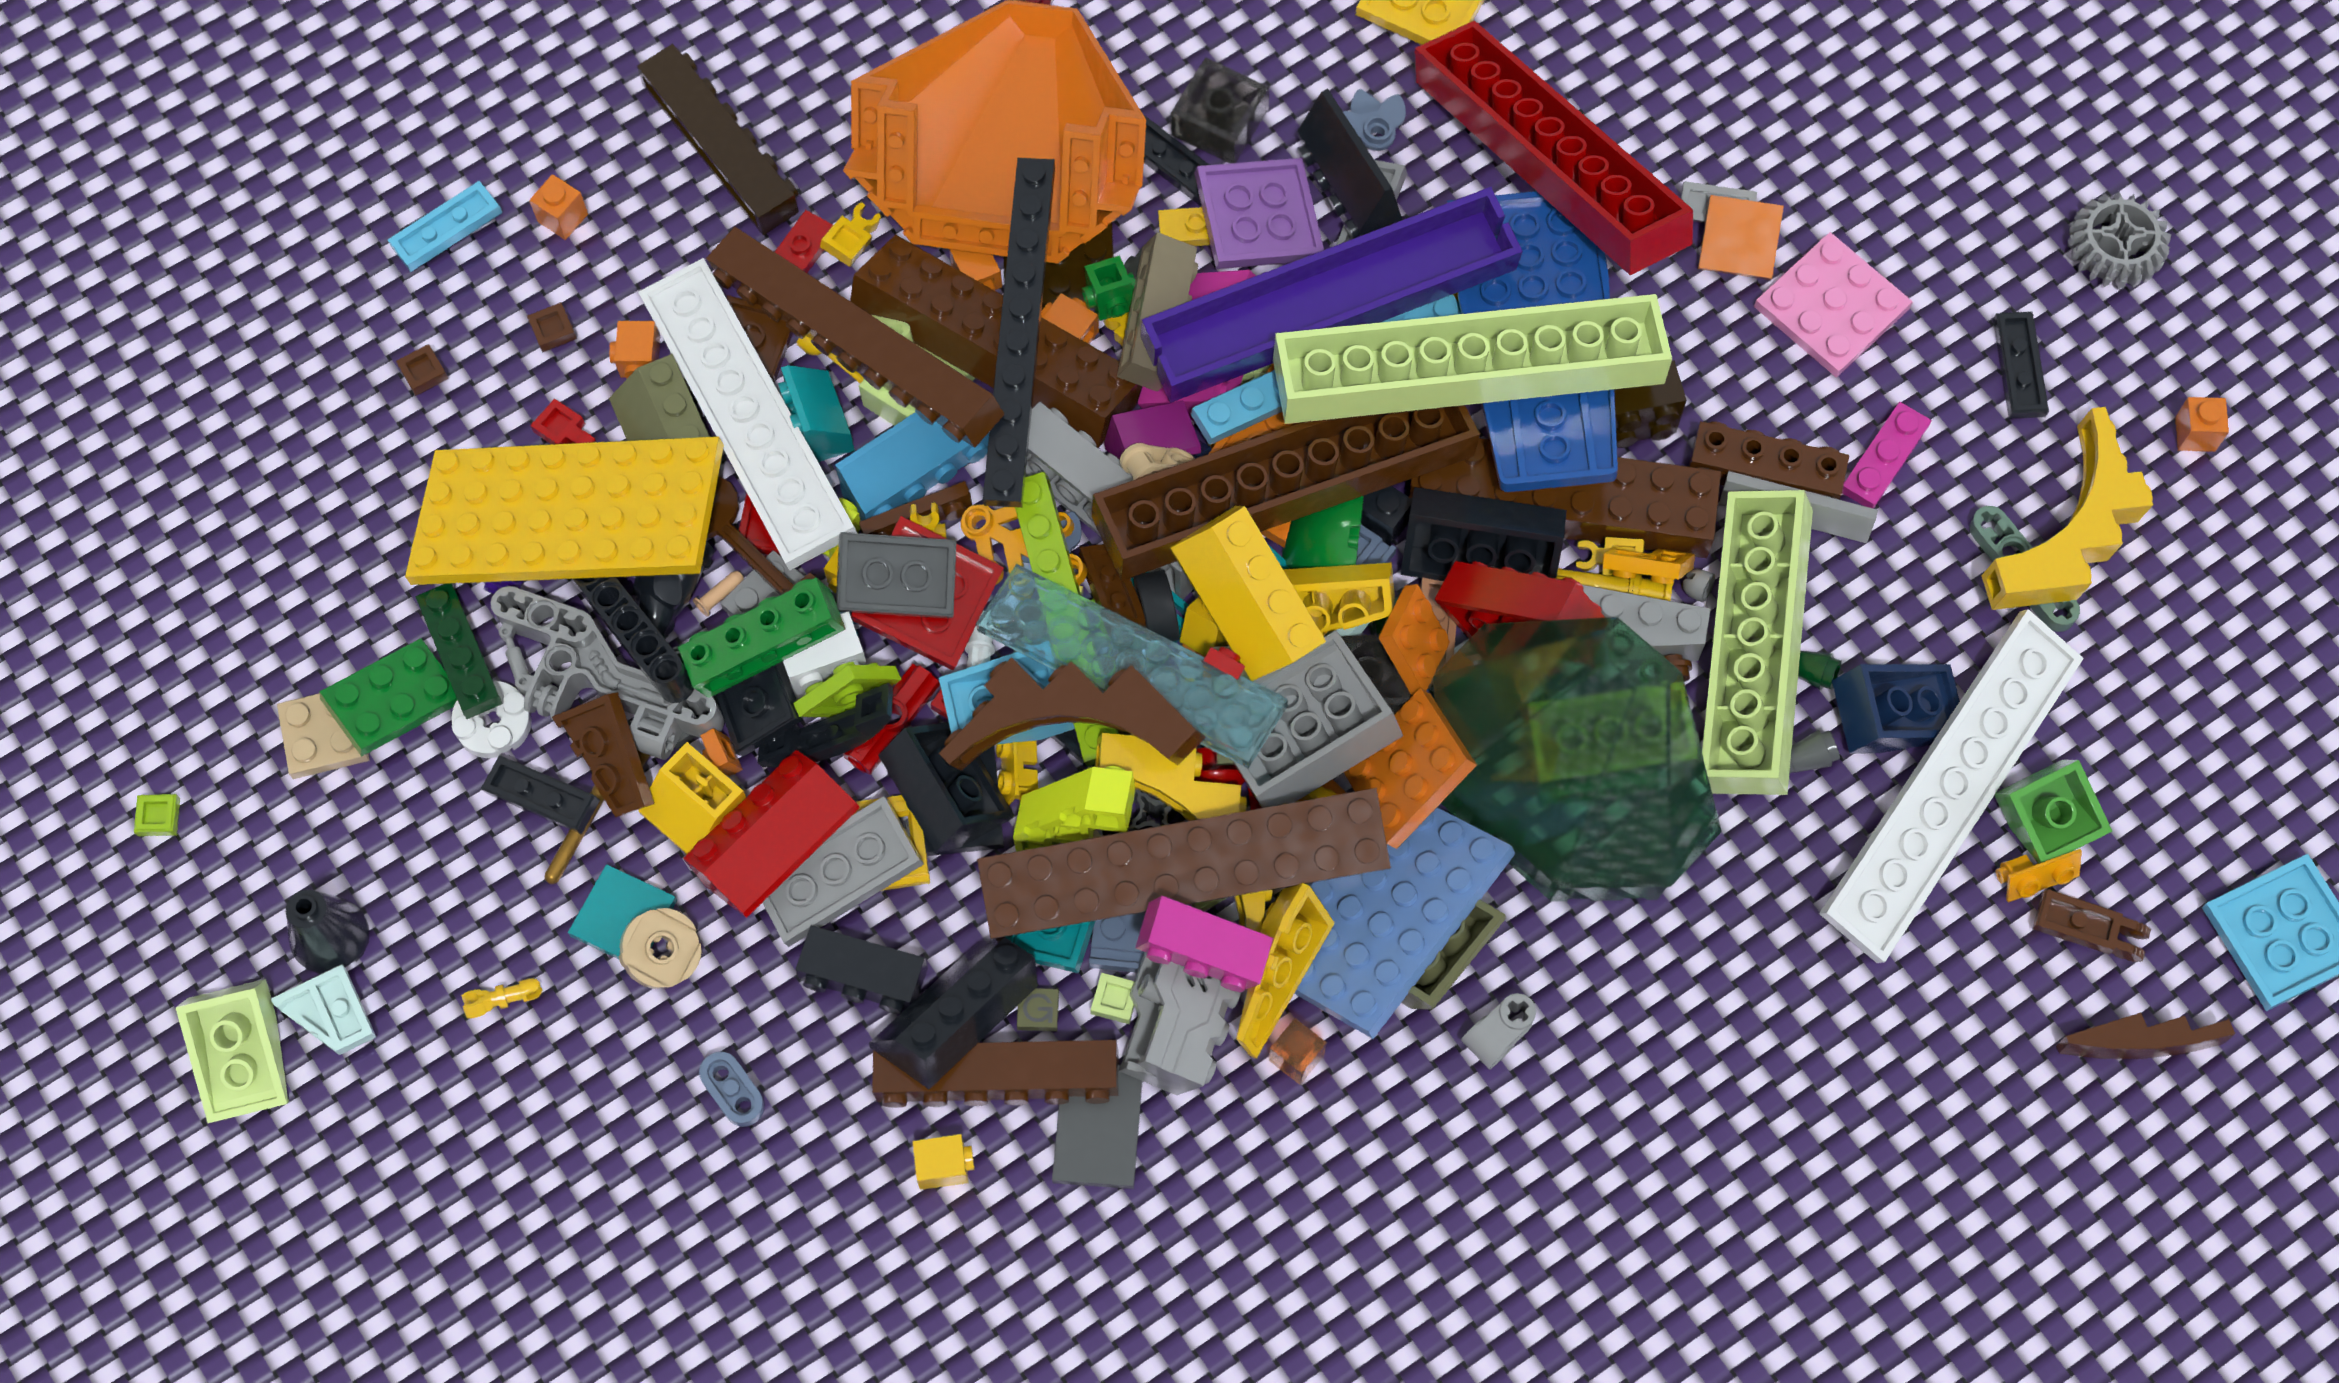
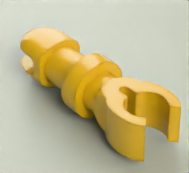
M529 978L519 981L517 985L504 988L503 984L495 986L494 991L471 990L461 995L464 1003L463 1009L466 1018H477L491 1011L496 1006L504 1009L508 1008V1003L534 1000L541 995L542 988L537 979Z

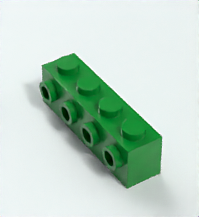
M814 578L796 583L792 590L778 597H769L762 600L758 607L744 614L728 617L722 625L710 631H703L693 635L689 642L679 646L678 649L692 687L707 698H710L846 630L831 590L819 579Z

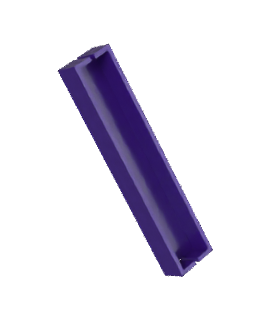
M1488 187L1144 318L1141 321L1140 337L1153 366H1157L1159 380L1169 402L1172 403L1273 364L1275 333L1379 323L1515 271L1523 251L1509 222L1503 224L1505 214L1492 187Z

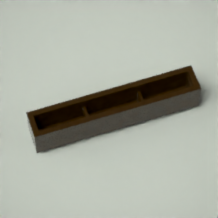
M672 43L637 65L644 88L762 235H765L799 213L796 202L799 194L793 183L788 178L783 180L777 173L778 167L767 152L762 154L756 147L758 143L752 132L747 127L741 129L736 122L738 119L731 106L727 102L720 103L716 98L717 92L713 84L707 77L703 79L699 77L696 73L697 67L688 53L681 54Z

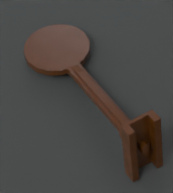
M718 476L707 538L720 536L779 595L792 590L794 585L732 525L739 511V497L732 484ZM809 573L800 581L806 579H814L815 577L811 573Z

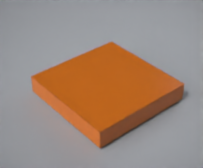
M1710 195L1698 269L1771 280L1784 206Z

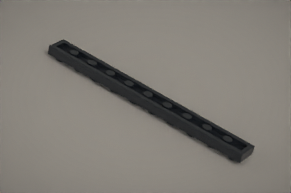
M1017 158L993 393L1004 412V416L989 432L983 491L984 506L1023 507L1056 169L1055 159Z

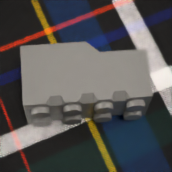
M1144 952L1129 994L1139 1016L1119 1071L1177 1096L1203 1087L1204 1084H1208L1212 1079L1216 1069V1061L1212 1059L1211 1055L1214 1046H1221L1226 1039L1229 1024L1226 1023L1224 1017L1227 1008L1233 1009L1236 1006L1241 992L1231 991L1222 987L1221 980L1207 976V978L1191 976L1184 972V966L1176 963L1160 964L1151 961L1146 957L1147 953Z

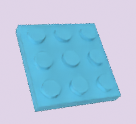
M2308 854L2213 899L2202 907L2266 1011L2339 976V902Z

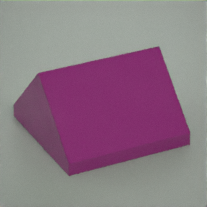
M1183 400L1112 415L1104 441L1105 450L1116 456L1119 460L1125 449L1136 443L1165 448H1179L1191 455L1201 453V445Z

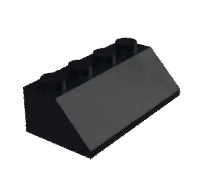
M1327 88L1322 91L1297 130L1302 144L1297 150L1305 166L1313 165L1316 170L1313 172V176L1322 192L1327 189L1331 194L1328 197L1329 202L1338 217L1343 214L1346 217L1347 221L1344 222V225L1351 239L1402 221L1403 219L1393 189L1329 89Z
M1006 937L977 942L870 1041V1048L930 1089L1038 987L1035 957Z

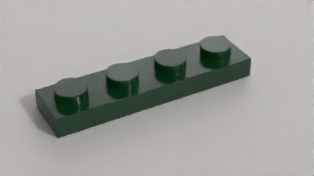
M443 584L415 596L466 720L502 705L499 693L453 584Z

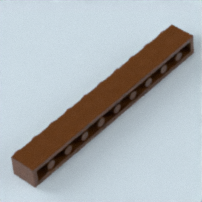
M734 227L706 257V260L714 270L713 276L722 287L729 289L732 286L736 289L737 294L751 306L758 303L761 305L762 311L773 321L778 322L782 319L786 322L789 330L801 339L805 336L812 339V344L826 356L833 353L837 356L839 363L852 373L856 370L863 373V378L875 389L880 390L884 387L899 405L906 408L909 404L915 408L917 415L926 423L933 425L936 422L941 425L943 432L953 441L959 443L963 440L975 448L1004 416V412L993 394L737 227Z

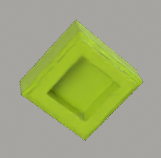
M137 795L134 833L137 836H177L180 798L178 795Z

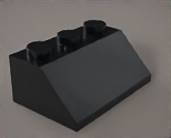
M949 722L904 728L878 755L889 777L894 781L908 809L913 813L927 841L932 845L935 852L963 847L1010 821L1015 816L979 756L961 771L949 765L939 754L945 748L946 739L951 735Z

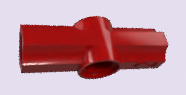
M912 664L902 676V680L893 688L892 714L900 715V720L895 724H887L878 734L864 744L843 753L844 758L862 773L869 775L873 773L881 762L878 755L904 728L910 727L911 722L939 688L940 682L922 666Z

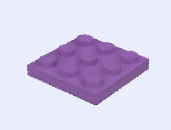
M1302 158L1197 166L1195 178L1216 269L1291 263L1324 250Z

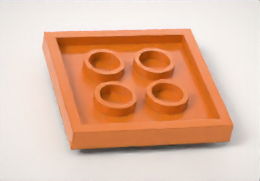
M1419 688L1394 715L1403 736L1343 772L1355 792L1377 788L1386 844L1395 849L1416 830L1477 766L1432 695L1422 688Z

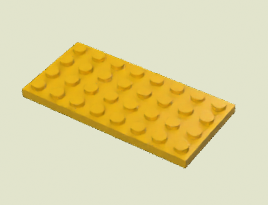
M720 437L435 450L405 578L410 585L700 574L724 445Z

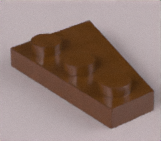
M618 692L604 695L552 716L558 728L564 727L572 739L573 743L570 747L577 757L582 756L592 771L591 780L615 817L627 815L654 804Z

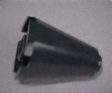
M301 890L289 899L286 905V920L290 950L294 958L307 970L323 974L340 965L347 967L352 962H357L363 956L369 943V925L363 912L354 903L344 898L314 890Z

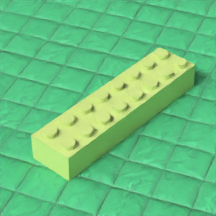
M1805 490L1728 492L1700 778L1710 794H1788L1813 509Z

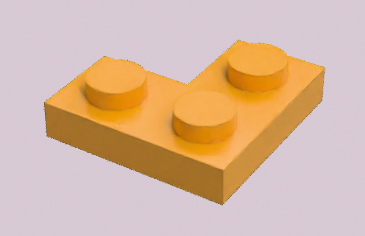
M1612 548L1604 553L1603 568L1613 570V575L1616 577L1636 578V574L1651 575L1652 582L1673 584L1674 579L1679 580L1693 570L1695 554L1665 549H1656L1652 553H1643Z

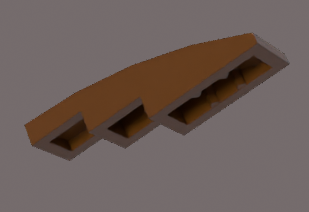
M2140 1012L2067 1035L2056 1045L2059 1054L2098 1059H2146L2186 1054L2223 1045L2235 1035V1031L2229 1019L2191 1030L2185 1016L2147 1027Z

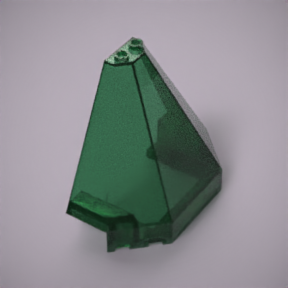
M1604 617L1484 624L1433 676L1429 693L1477 764L1441 804L1457 818L1511 845L1515 855L1508 864L1551 902L1567 901L1568 899L1617 901L1624 898H1645L1646 900H1658L1665 889L1671 887L1722 832L1682 672L1620 618Z

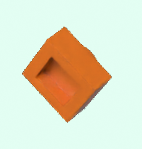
M714 728L700 735L705 749L702 750L703 756L721 772L731 777L743 770L728 736Z

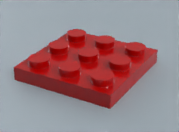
M900 516L891 536L946 539ZM956 544L953 618L852 612L851 619L954 671L1004 567Z

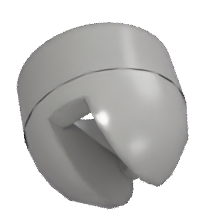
M1701 569L1692 570L1687 574L1688 579L1683 581V589L1691 598L1705 602L1712 590L1715 574Z

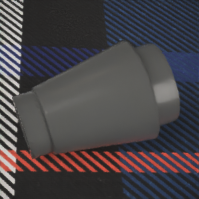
M1817 730L1792 745L1789 774L1832 767V762L1840 760L1837 745L1829 730L1822 733Z

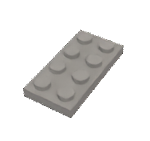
M883 796L853 814L763 902V905L783 943L790 947L807 936L811 925L821 928L924 865L891 803Z

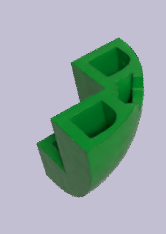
M1364 496L1291 521L1285 547H1282V555L1289 569L1356 565Z

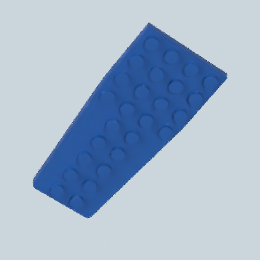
M1537 191L1496 195L1505 214L1503 224L1509 222L1523 252L1517 270L1457 292L1461 314L1610 299L1609 274L1605 252ZM1614 389L1481 403L1501 490L1515 492L1613 482L1617 478L1618 462Z

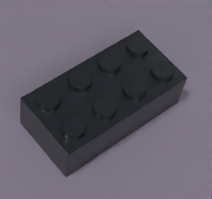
M1414 487L1400 575L1444 581L1455 561L1469 564L1477 561L1492 568L1502 569V567H1510L1520 573L1532 574L1533 572H1539L1549 578L1556 579L1564 541L1567 510Z

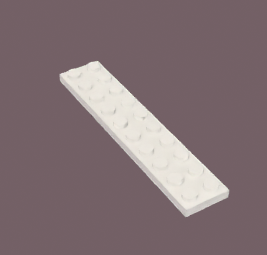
M704 258L639 291V295L652 319L655 321L671 354H673L677 365L715 435L720 437L728 459L789 571L839 545L840 532L857 533L799 427L793 428L789 417L791 415L789 409Z
M2029 609L2018 613L1819 913L1876 963H1884L2084 659Z

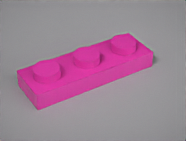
M1899 402L1844 482L1842 493L1859 504L1874 509L1929 428L1932 420Z

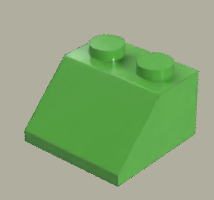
M2060 760L1997 791L1994 795L2009 828L2039 864L2072 852L2112 832L2079 760Z

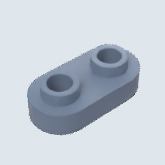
M715 1052L708 1055L701 1063L699 1075L709 1094L732 1124L740 1127L755 1124L764 1112V1100L756 1086L731 1054ZM719 1070H727L729 1072L728 1077L724 1081L715 1080V1075ZM743 1101L751 1103V1108L746 1113L737 1111L738 1105Z

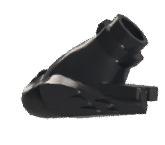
M707 541L700 574L635 576L633 593L636 597L635 602L664 639L674 630V619L690 601L702 571L709 569L713 562L710 558L714 555L715 551Z

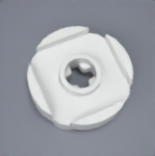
M494 681V684L503 703L502 705L467 720L458 700L452 711L453 733L469 753L481 758H497L501 753L507 752L511 748L513 750L517 749L526 740L531 729L532 718L530 712L524 709L525 698L515 687L500 681ZM495 711L497 716L501 718V721L499 723H492L490 728L485 727L483 717Z

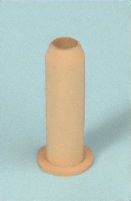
M739 571L731 572L700 599L694 598V604L702 614L708 617L710 615L709 610L729 595L744 580L743 575Z

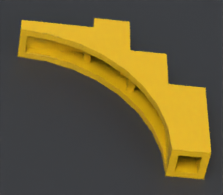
M2106 407L2091 408L2077 426L2083 451V482L2078 504L2068 525L2041 545L2023 553L1996 558L1981 575L1992 610L2077 600L2092 584L2091 569L2088 563L2108 561L2123 544L2122 531L2119 525L2138 523L2153 506L2152 491L2146 485L2143 473H2128L2127 460L2120 451L2116 439V428L2109 418Z
M1102 733L1097 739L1095 767L1118 766L1126 771H1133L1135 789L1153 795L1179 812L1187 821L1246 811L1247 802L1246 797L1241 796V785L1194 781V777H1200L1202 768V754L1196 753V748L1179 765H1176L1152 745L1132 735ZM1273 890L1234 896L1239 925L1261 933L1263 922L1266 919L1264 917L1265 901H1271Z

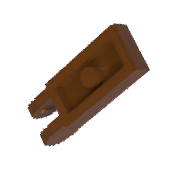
M2045 889L2041 895L2032 928L2033 930L2109 955L2112 953L2118 958L2132 962L2143 961L2145 951L2141 947L2117 940L2119 932L2123 935L2142 940L2149 939L2151 932L2150 927L2125 918L2122 913L2049 889Z

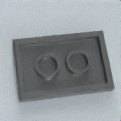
M840 532L836 605L839 612L849 611L854 613L953 618L956 540Z
M1118 1065V1096H1110L1109 1102L1092 1104L1085 1101V1096L1069 1097V1102L1066 1104H1059L1053 1183L1134 1189L1143 1081L1120 1072L1121 1065Z

